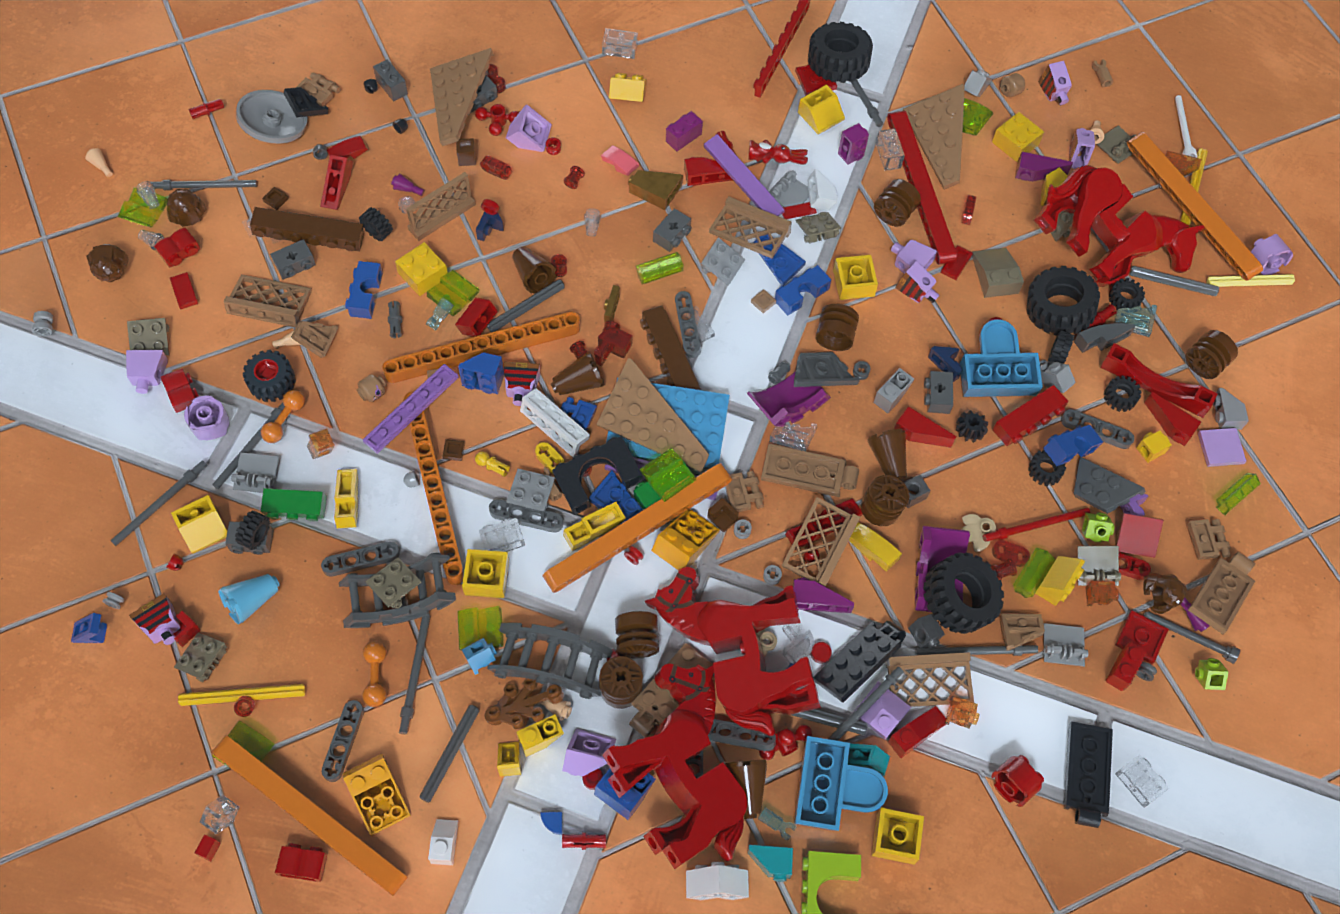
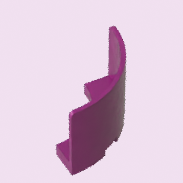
M795 372L771 388L759 392H747L748 396L776 427H783L789 421L793 424L803 419L804 413L809 410L814 412L831 397L821 386L794 387Z
M928 526L922 527L919 542L920 560L916 564L918 584L917 588H915V610L931 612L927 608V601L924 600V594L926 593L923 590L924 583L926 582L925 577L934 565L947 557L960 552L967 553L970 537L969 531ZM955 579L957 595L963 602V583Z

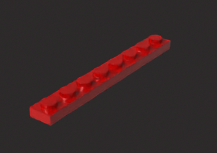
M799 0L797 10L793 11L791 21L787 22L785 26V32L780 34L778 45L775 44L773 47L772 56L769 55L767 58L766 67H762L760 78L754 82V96L761 98L809 10L811 0Z

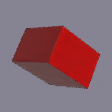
M204 834L194 853L211 862L221 843Z

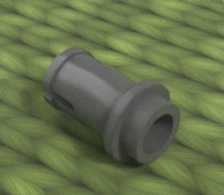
M781 362L774 371L769 372V381L773 384L780 383L781 378L791 370L790 366L786 362Z

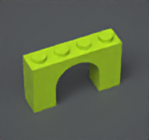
M808 851L806 857H803L802 871H806V880L802 879L801 891L805 893V902L801 903V914H823L818 907L816 898L817 890L822 883L828 880L858 881L861 878V855Z

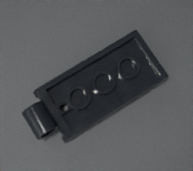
M886 621L878 630L875 623L871 622L813 677L815 683L844 703L902 647V642L906 637L905 630L891 621Z
M1071 721L1068 731L1064 809L1076 808L1075 824L1099 828L1101 813L1103 817H1107L1109 814L1113 729Z

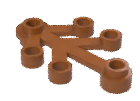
M526 678L523 682L525 687L512 704L507 706L511 698L517 695L518 690L514 684H508L504 687L505 694L499 703L488 708L484 717L491 725H499L503 722L512 725L514 729H520L525 724L521 715L530 717L535 722L544 719L545 715L540 707L531 709L529 706L546 700L552 704H557L563 700L564 693L560 686L553 684L547 688L546 692L527 698L531 691L536 689L537 682L534 679ZM513 712L519 713L514 716L508 715Z

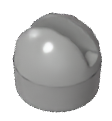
M415 471L409 472L404 476L403 481L407 487L412 488L420 485Z

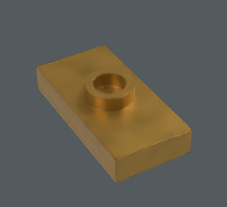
M613 285L609 299L605 300L604 325H612L620 298L619 286Z

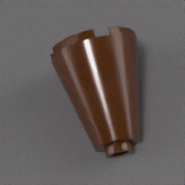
M520 247L514 251L512 259L524 287L530 293L535 294L556 280V268L553 264L526 247Z
M590 351L552 378L553 382L551 383L554 392L560 395L605 386Z
M887 430L879 437H877V434L867 439L884 474L897 477L903 482L904 478L907 477L905 430Z
M754 760L725 763L747 796V809L744 819L757 818V814H760L762 810L767 761Z

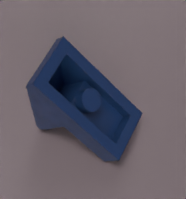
M483 213L476 227L477 240L484 241L486 236L490 235L492 228L504 231L503 222L498 213L496 215Z
M932 347L928 358L941 371L953 372V382L959 379L963 370L960 364L954 361L960 349Z

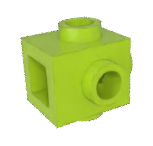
M1099 512L1096 514L1086 513L1081 531L1085 538H1090L1092 541H1109L1110 535L1114 533V524L1107 514Z
M1208 658L1207 660H1199L1198 667L1195 669V677L1204 689L1225 690L1229 671L1220 660Z

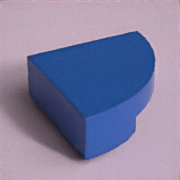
M540 812L544 826L553 834L562 835V812Z

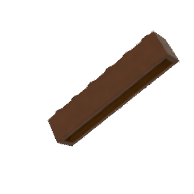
M259 207L254 208L250 222L252 235L258 237L289 240L295 243L304 239L305 243L314 246L321 245L329 248L346 249L348 251L360 252L364 236L363 224Z
M663 305L643 311L640 324L642 329L647 332L646 336L649 345L654 347L653 353L656 360L659 359L661 363L660 369L662 374L667 376V385L701 390Z

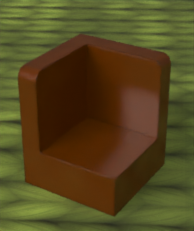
M474 138L459 139L456 142L459 166L476 165Z
M721 498L708 509L707 518L722 532H725L737 522L739 513L725 499Z

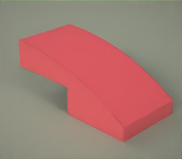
M613 145L601 155L603 161L614 165L617 172L627 176L639 167V163Z

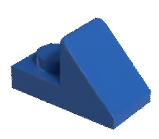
M92 613L76 621L71 642L103 643L107 624L100 622L101 615Z

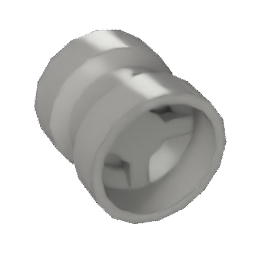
M47 311L35 312L33 315L35 323L33 324L32 332L43 337L51 335L53 315Z

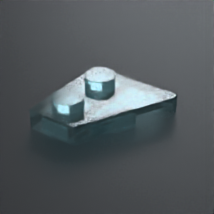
M1151 305L1150 308L1142 309L1141 306L1133 307L1132 309H1118L1114 323L1134 324L1136 327L1132 333L1149 337L1152 332L1157 305Z

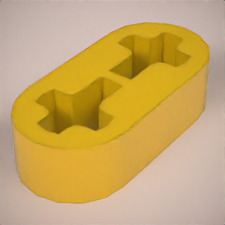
M543 442L536 446V458L550 473L553 474L552 470L556 467H553L552 460L556 464L565 463L563 457L550 444ZM540 450H547L548 457L544 453L541 454Z

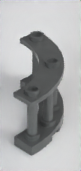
M431 553L425 559L407 566L422 582L418 585L420 600L414 604L407 605L404 595L401 598L402 606L398 609L384 610L383 601L373 591L375 611L363 613L360 611L358 587L368 586L365 581L375 574L358 575L351 573L346 575L339 582V587H349L352 612L343 620L344 628H369L371 623L381 622L383 626L407 622L429 615V610L434 608L441 610L456 601L455 593L444 590L440 566L450 559L449 555ZM433 570L436 592L428 597L424 573Z
M501 623L499 631L506 634L507 641L500 664L488 665L487 667L488 670L494 672V676L502 679L506 677H521L534 679L540 684H555L577 692L580 697L585 699L601 696L602 692L592 688L599 660L611 658L612 649L593 640H590V643L579 640L580 635L556 628L532 624L531 628L522 627V623ZM526 639L519 665H508L515 640ZM536 640L549 643L541 671L526 668L533 643ZM559 644L571 649L564 677L549 673L556 646ZM579 652L589 654L591 658L585 684L572 680Z

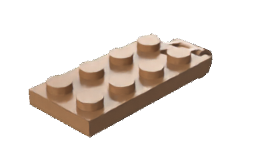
M769 443L761 480L840 497L841 487L847 490L856 489L859 469L855 466H846L847 462L843 459Z
M1237 552L1230 562L1220 558L1188 611L1221 634H1224L1255 583V580L1247 576L1255 566V562L1240 552Z
M687 643L668 662L685 669L695 667L697 664L705 669L713 665ZM653 679L631 703L639 712L632 718L629 725L646 738L656 725L659 726L679 706V703L671 696L668 689L658 687Z

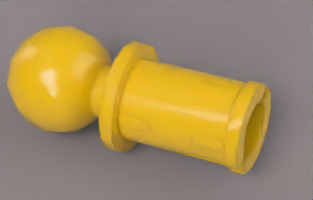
M481 451L475 456L476 464L486 466L488 471L492 470L505 477L507 475L505 471L509 472L510 470L509 465L496 460L494 456L490 458L487 452Z

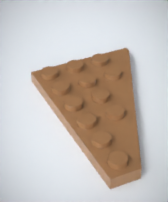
M491 48L430 68L439 139L442 146L459 141L461 131L465 127L464 121L466 116L470 115L474 105L473 102L478 95L476 93L478 87L482 85L486 75L485 72L489 68V60L491 56H494Z
M964 84L903 108V111L907 112L914 135L944 190L960 183Z
M628 358L597 422V426L677 462L683 460L687 467L702 473L709 458L708 452L634 361Z

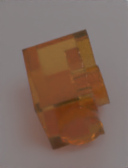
M327 429L308 436L310 440L307 448L312 459L330 454L335 447Z
M1091 580L1085 587L1087 606H1092L1094 603L1109 605L1113 600L1117 601L1119 598V591L1116 589L1115 581Z
M954 696L948 707L945 724L949 725L951 722L970 729L971 725H976L980 714L976 713L978 704Z

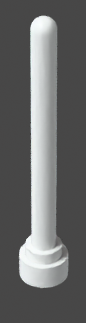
M1177 95L1175 102L1185 147L1182 156L1184 161L1191 162L1197 158V151L1191 145L1182 97Z

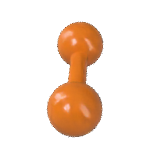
M290 390L285 393L283 397L284 409L275 422H268L261 429V437L267 443H277L281 440L283 436L281 426L290 412L298 411L304 406L305 398L300 391Z
M373 641L368 643L363 649V657L370 664V685L363 691V700L370 707H378L385 702L387 696L385 688L379 684V663L384 661L386 657V648L382 643Z

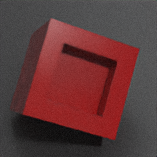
M181 611L176 615L180 621V629L173 634L175 635V641L181 647H184L201 629Z

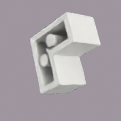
M712 862L709 867L707 865H696L695 869L686 871V898L695 900L713 898L737 900L749 898L748 870L739 869V865L725 866L724 862Z

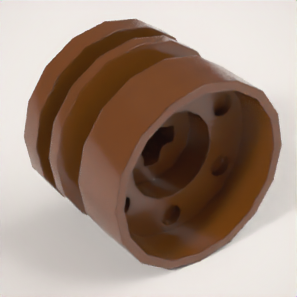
M901 179L892 180L875 201V213L883 222L890 226H902L920 204V194L909 182Z
M826 305L822 309L815 339L817 343L833 351L849 350L853 346L856 334L855 331L859 321L858 313L847 305Z
M1210 330L1185 354L1186 362L1191 370L1200 377L1214 379L1236 359L1238 348L1235 342L1224 332Z
M882 475L875 478L861 501L860 506L864 517L870 523L877 526L894 524L909 502V490L905 483L897 477Z
M632 611L620 614L615 618V631L619 636L616 638V645H618L617 654L619 656L636 659L650 657L659 652V636L655 634L658 632L657 615L646 611Z
M618 656L611 658L600 670L599 690L602 692L601 697L613 708L625 709L631 707V703L642 692L643 674L641 667L636 661L628 657ZM623 677L625 678V681H623V680H620L619 682L617 681V678H619V679H622Z

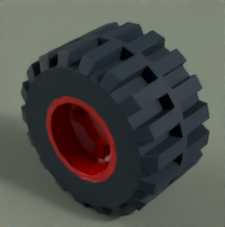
M267 350L266 353L260 351L259 355H252L253 358L246 361L248 365H244L243 370L245 372H243V377L253 396L255 395L258 400L262 398L264 402H268V399L271 402H276L275 398L281 400L283 399L282 396L289 389L293 390V383L296 381L295 373L288 359L283 354L280 355L278 351L273 353L272 350Z

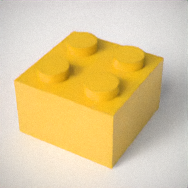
M1018 112L996 129L992 143L1014 161L1018 162L1021 152L1030 153L1040 144L1044 131Z
M425 242L395 261L398 274L419 297L448 278L446 264Z
M862 255L836 258L833 272L839 300L875 297L878 282L872 256Z
M467 549L462 584L464 595L505 598L509 568L508 552Z
M880 808L876 817L871 856L915 865L920 857L924 816Z

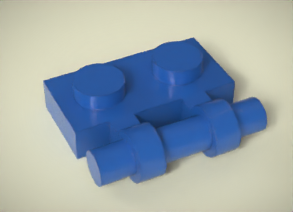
M567 397L566 402H563L561 410L567 415L568 413H573L571 419L587 432L597 406L579 400L577 405H573L574 399Z

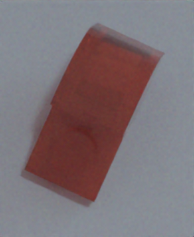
M609 329L602 332L598 336V346L594 351L595 363L602 367L610 353L624 359L633 345V336L619 329Z

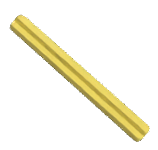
M1293 274L1256 275L1250 280L1245 281L1241 276H1209L1206 282L1218 287L1292 285L1295 282Z

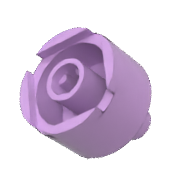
M1274 234L1266 239H1258L1251 251L1263 266V271L1260 272L1263 275L1277 273L1280 271L1278 268L1282 264L1286 266L1293 257V252L1278 234Z
M197 397L192 400V404L189 407L187 406L184 411L185 421L197 439L213 440L226 435L229 417L222 403L214 399V397Z

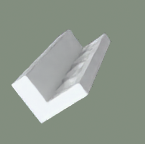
M537 388L522 398L520 412L573 458L578 455L580 445L589 440L590 434Z

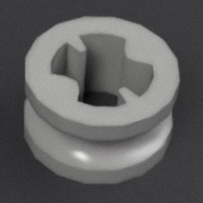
M744 519L738 520L734 525V535L739 539L748 538L752 529L750 522ZM740 526H745V533H742L741 530H739Z
M776 565L766 567L763 574L764 581L769 585L778 584L782 576L781 569ZM771 571L775 572L774 579L770 578L769 574H771Z
M107 592V598L103 599L102 602L112 608L120 609V603H123L125 599L115 593Z

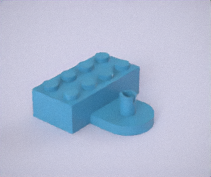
M997 319L987 322L979 335L981 354H964L960 361V366L963 369L961 372L963 397L1037 396L1043 387L1038 353H1020L1017 332L1007 321Z
M807 736L805 739L794 824L839 831L841 810L845 809L863 813L878 810L887 799V783L884 777L874 769L847 765L850 743Z

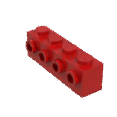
M1053 385L998 420L993 431L1006 446L1012 443L1017 444L1023 439L1024 435H1031L1041 424L1045 426L1055 415L1057 417L1062 415L1066 411L1065 407L1069 401Z

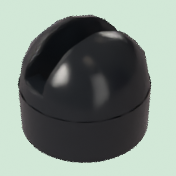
M375 79L364 81L363 85L366 92L373 94L378 90V84Z
M401 118L393 122L394 129L399 134H402L408 128L407 121Z

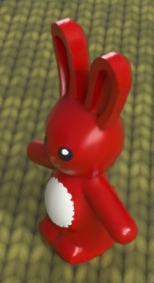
M750 140L748 160H756L757 162L762 160L763 163H768L771 159H774L775 162L780 164L793 162L804 165L808 162V157H805L808 154V150H792L784 144H778L773 147L768 140L760 143Z

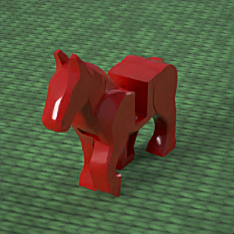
M1090 165L1076 168L1057 187H1053L1050 184L1047 193V204L1042 207L1041 212L1034 219L1045 234H1049L1056 230L1060 212L1074 213L1071 233L1066 243L1078 257L1088 252L1090 244L1089 235L1092 227L1097 236L1109 249L1103 258L1089 269L1095 275L1093 279L1098 287H1105L1125 278L1129 274L1134 258L1143 257L1162 246H1165L1171 257L1173 271L1177 273L1188 271L1197 247L1196 234L1205 229L1204 225L1189 226L1178 219L1168 216L1151 215L1147 211L1136 214L1122 222L1116 214L1133 198V195L1126 185L1122 184L1120 177L1112 169L1106 167L1095 168Z

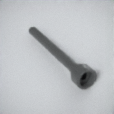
M1151 612L1144 613L1145 617L1169 630L1223 654L1222 657L1232 664L1236 662L1240 654V649L1234 646L1224 647Z

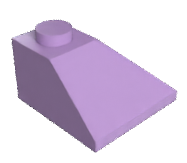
M525 105L510 124L506 139L518 148L543 152L552 124L530 106Z
M879 681L868 693V695L864 698V700L860 703V705L880 686L881 683ZM888 689L861 716L860 720L886 740L911 707Z
M576 729L567 747L562 771L574 776H585L606 765L607 762L602 754L608 748L615 745L616 739Z

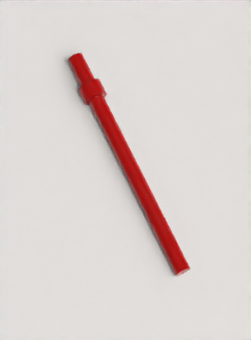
M1087 507L1010 528H998L994 532L983 534V540L985 542L995 539L1003 540L1007 539L1010 535L1083 517L1086 513H1090V509Z

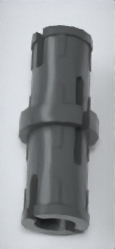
M391 301L388 303L390 337L396 338L397 333L398 338L402 336L400 303L394 301L393 306Z

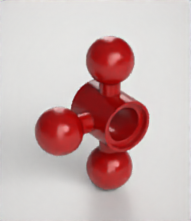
M501 104L493 105L490 108V112L484 107H479L475 110V117L478 120L484 121L487 118H491L489 133L493 136L500 135L502 127L506 124L507 120L512 123L519 114L518 111L506 114L505 107Z
M800 725L796 729L795 734L789 728L781 730L775 734V747L770 751L759 750V756L763 760H771L778 750L782 756L793 753L799 748L796 741L805 742L807 736L812 737V729L808 725Z

